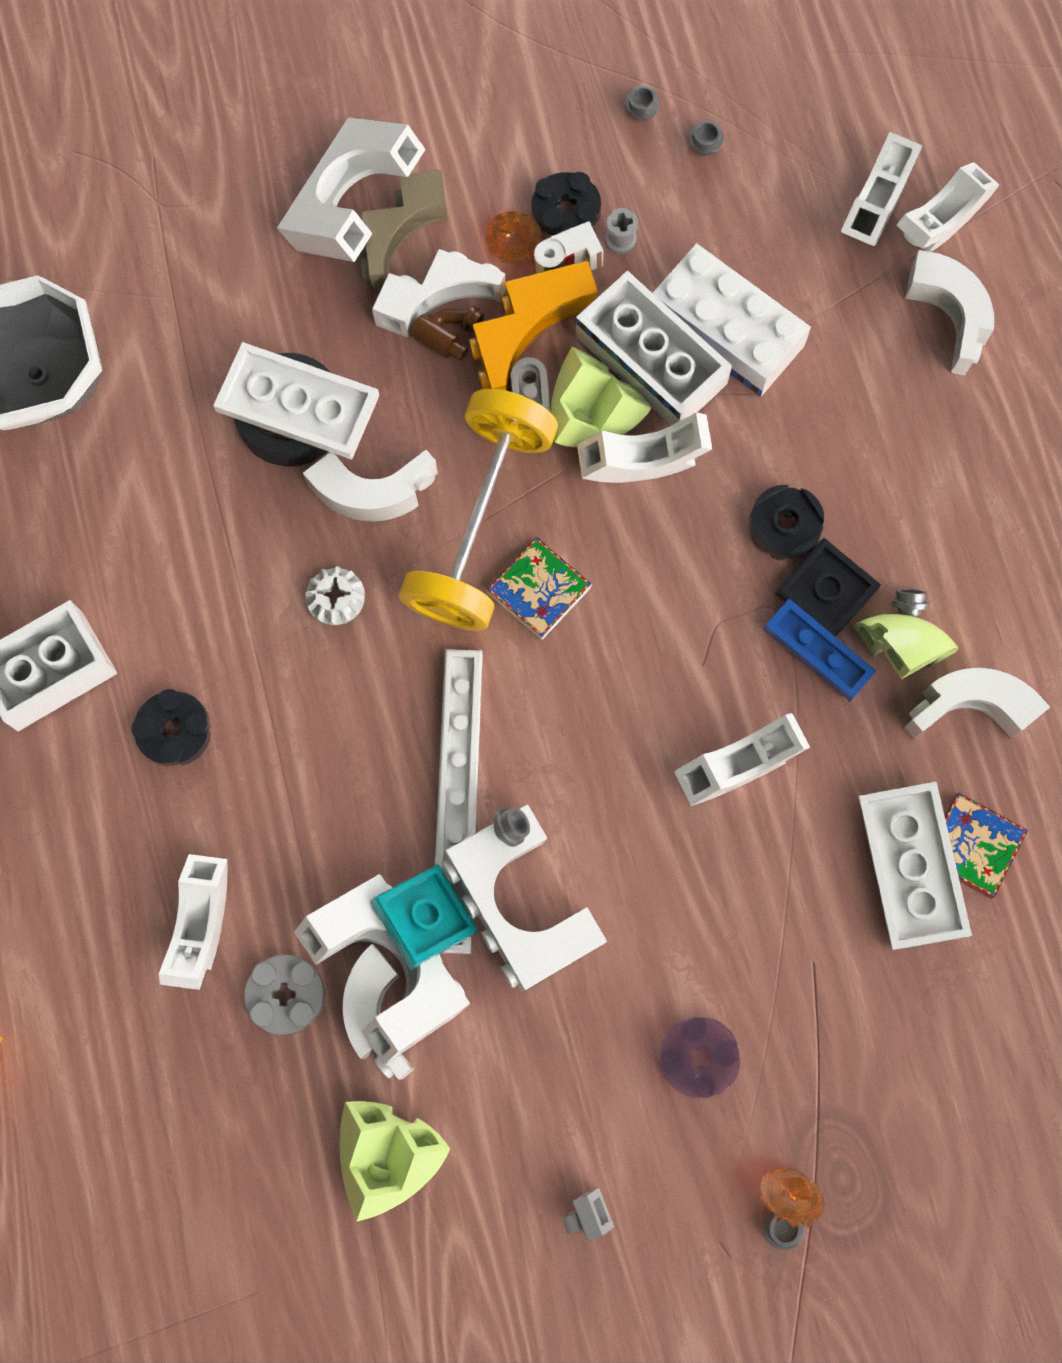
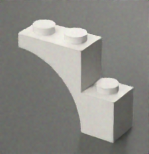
M439 249L422 285L410 276L402 275L399 277L389 273L372 309L375 324L378 327L408 338L412 325L421 314L426 315L436 307L447 302L472 297L487 298L501 302V297H503L506 291L505 273L492 264H479L468 260L466 256L459 252L452 251L449 253Z

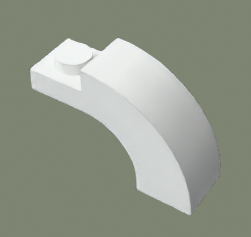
M974 162L960 167L947 185L924 206L904 214L897 226L904 232V237L909 243L932 252L953 236L982 207L999 187V184Z
M790 713L729 746L699 756L675 770L674 773L690 805L693 806L732 791L786 764L785 761L807 750L810 746L793 714Z
M188 855L178 881L179 904L177 920L171 943L159 972L160 985L200 990L206 970H211L224 917L228 876L227 859Z
M373 944L363 952L352 968L343 996L345 1029L349 1041L360 1059H366L374 1052V1049L361 1031L375 1017L381 1014V1004L387 990L401 977ZM402 1053L385 1065L379 1057L374 1059L377 1066L388 1078L395 1075L398 1080H402L414 1070Z

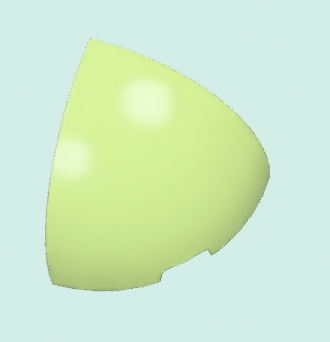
M572 347L560 369L551 400L550 412L558 423L554 442L564 446L577 447V444L600 431L624 435L640 423L651 410V406L630 383H624L610 374L607 365L589 354Z
M883 614L867 618L853 626L873 657L884 652L901 680L928 664L932 667L956 653L959 649L944 631L932 623L915 616Z
M366 1101L345 1102L340 1125V1163L346 1195L356 1221L377 1216L406 1201L419 1191L441 1167L450 1148L443 1138L424 1121L416 1118L413 1123H409L392 1114V1106Z

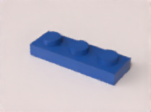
M791 599L787 600L763 629L849 702L876 673L873 667Z

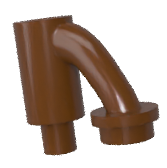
M476 305L471 307L470 310L441 309L433 311L428 315L421 314L412 325L410 335L445 358L452 355L461 361L466 356L468 348L459 343L458 335L443 327L442 324L462 323L461 328L463 330H470L474 333L473 324L483 322L485 315L480 312V308Z

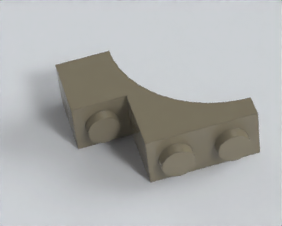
M441 169L410 173L408 177L399 176L401 189L394 190L397 207L361 212L363 223L372 233L363 247L366 248L367 258H361V267L364 280H371L373 293L381 292L395 252L411 234L430 223L448 219Z

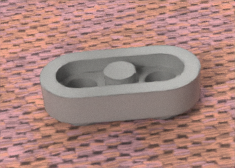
M535 358L520 359L511 370L512 392L527 397L550 411L547 370L544 364ZM526 377H533L535 381L531 384H527L523 381V379Z

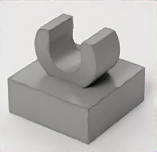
M599 1188L586 1192L575 1199L573 1204L576 1210L562 1218L567 1234L583 1229L588 1241L602 1237L614 1228Z

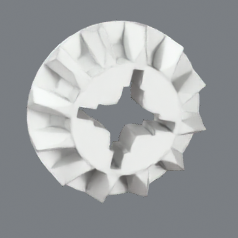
M338 566L328 570L321 569L318 575L310 578L309 586L305 592L306 603L310 613L320 622L329 625H340L351 621L359 614L365 601V591L360 579L352 570L348 571ZM337 582L340 592L346 595L338 597L333 609L329 597L323 594L332 592L333 586Z

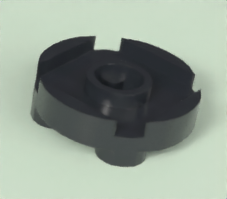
M556 173L540 179L535 186L531 202L532 218L536 227L542 233L544 230L546 233L554 236L588 221L592 227L598 222L601 215V197L598 189L590 181L586 173ZM563 201H569L574 204L571 207V212H565L563 208H557V205H560Z
M777 485L764 491L755 502L749 517L750 532L755 543L764 552L770 554L773 559L785 560L786 558L803 556L815 547L821 536L824 511L819 500L806 489L801 488L798 490L796 488H788L789 485ZM784 514L786 518L793 516L796 520L792 525L793 529L788 530L786 527H780L779 515Z
M166 689L149 698L141 706L132 724V733L135 736L136 744L140 751L154 763L161 766L185 765L195 761L206 750L211 737L210 717L206 708L194 696L185 692ZM180 720L178 728L181 730V733L177 737L170 734L166 738L164 736L166 731L165 724L169 721Z

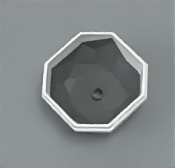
M38 275L1 284L0 429L9 430L56 420L77 411L94 395L103 375L102 358L85 300ZM37 373H43L39 379H33Z

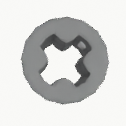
M627 208L613 210L611 215L607 217L606 228L608 231L605 243L611 252L626 254L634 249L636 245L637 235L635 231L638 229V218L635 213Z

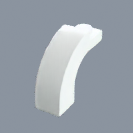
M889 132L858 198L856 197L841 233L872 246L876 245L904 189L910 172L922 149V145Z
M918 250L910 267L905 299L933 304L949 315L956 329V343L951 373L965 376L972 363H978L982 346H985L994 330V311L991 299L984 285L967 267L942 254Z
M696 412L668 428L644 435L629 436L600 431L577 444L582 479L623 483L660 478L695 466L694 458L712 450L707 416Z
M427 450L423 451L393 475L382 479H365L356 476L331 452L303 472L308 487L331 510L351 519L373 522L393 519L418 507L414 491L426 489L433 483L435 475L438 474L436 461Z
M969 668L949 673L933 682L922 693L927 699L909 713L913 719L904 728L915 739L949 711L959 708H972L980 710L993 718L1012 739L1048 710L1050 706L1033 688L1010 674L987 668Z

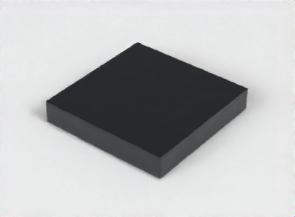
M823 538L776 590L775 594L785 603L788 599H791L836 637L876 593L881 584L828 540Z

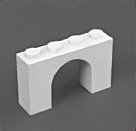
M348 118L277 229L296 251L355 262L372 233L354 210L337 207L339 200L349 187L366 176L380 173L408 177L425 151V148L408 124Z
M528 804L520 808L527 816L530 824V832L525 837L523 843L515 847L506 845L498 839L494 832V824L447 849L444 854L447 861L442 863L444 871L452 884L459 881L466 895L461 899L469 915L472 918L478 916L486 930L482 931L481 935L487 947L492 953L498 950L505 965L500 968L511 988L518 986L521 992L607 942L587 907L556 926L540 932H527L517 929L509 924L498 911L494 899V885L499 871L508 863L540 846L547 839Z
M379 874L306 916L294 933L315 964L320 963L350 944L363 941L384 946L400 961L406 976V991L403 999L375 1017L361 1031L385 1065L452 1020L470 1002L465 997L462 986L451 977L442 964L440 955L412 970L409 969L370 903L375 896L392 888L389 884H386Z

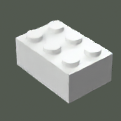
M71 600L0 640V716L3 722L17 731L22 730L118 674L85 615Z

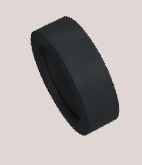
M278 353V355L330 372L323 364L309 356L298 353ZM233 418L246 446L257 457L271 464L300 466L313 462L328 452L295 439L271 437L258 426Z

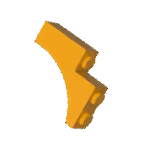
M588 261L505 282L506 296L501 297L505 316L473 324L474 338L469 339L473 360L480 359L483 370L478 371L482 389L508 391L512 367L519 360L528 345L547 328L561 320L583 312L598 298V291Z

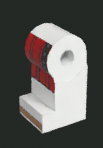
M588 221L540 242L534 252L536 273L584 261L589 262L591 271L602 267L603 249L590 222Z

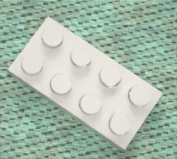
M242 342L213 406L218 413L352 460L380 395L376 388Z
M937 782L859 796L891 949L898 950L971 937L972 933Z

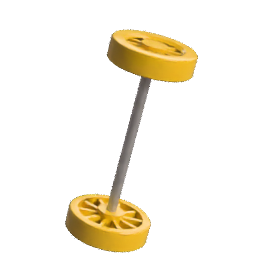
M482 389L474 392L464 414L466 423L475 433L497 446L450 576L428 571H411L405 575L398 594L400 601L412 611L438 623L470 631L486 629L495 606L486 594L460 581L507 448L523 453L547 451L551 448L558 428L555 417L545 407L527 397L500 389Z

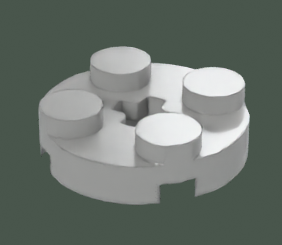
M278 955L259 963L253 969L245 987V1005L251 1020L265 1031L277 1035H292L306 1029L319 1016L325 1002V986L319 973L304 959L293 955ZM288 983L289 990L295 991L296 995L295 999L288 1000L287 1006L282 1007L280 1000L275 998V991L281 990L282 984Z

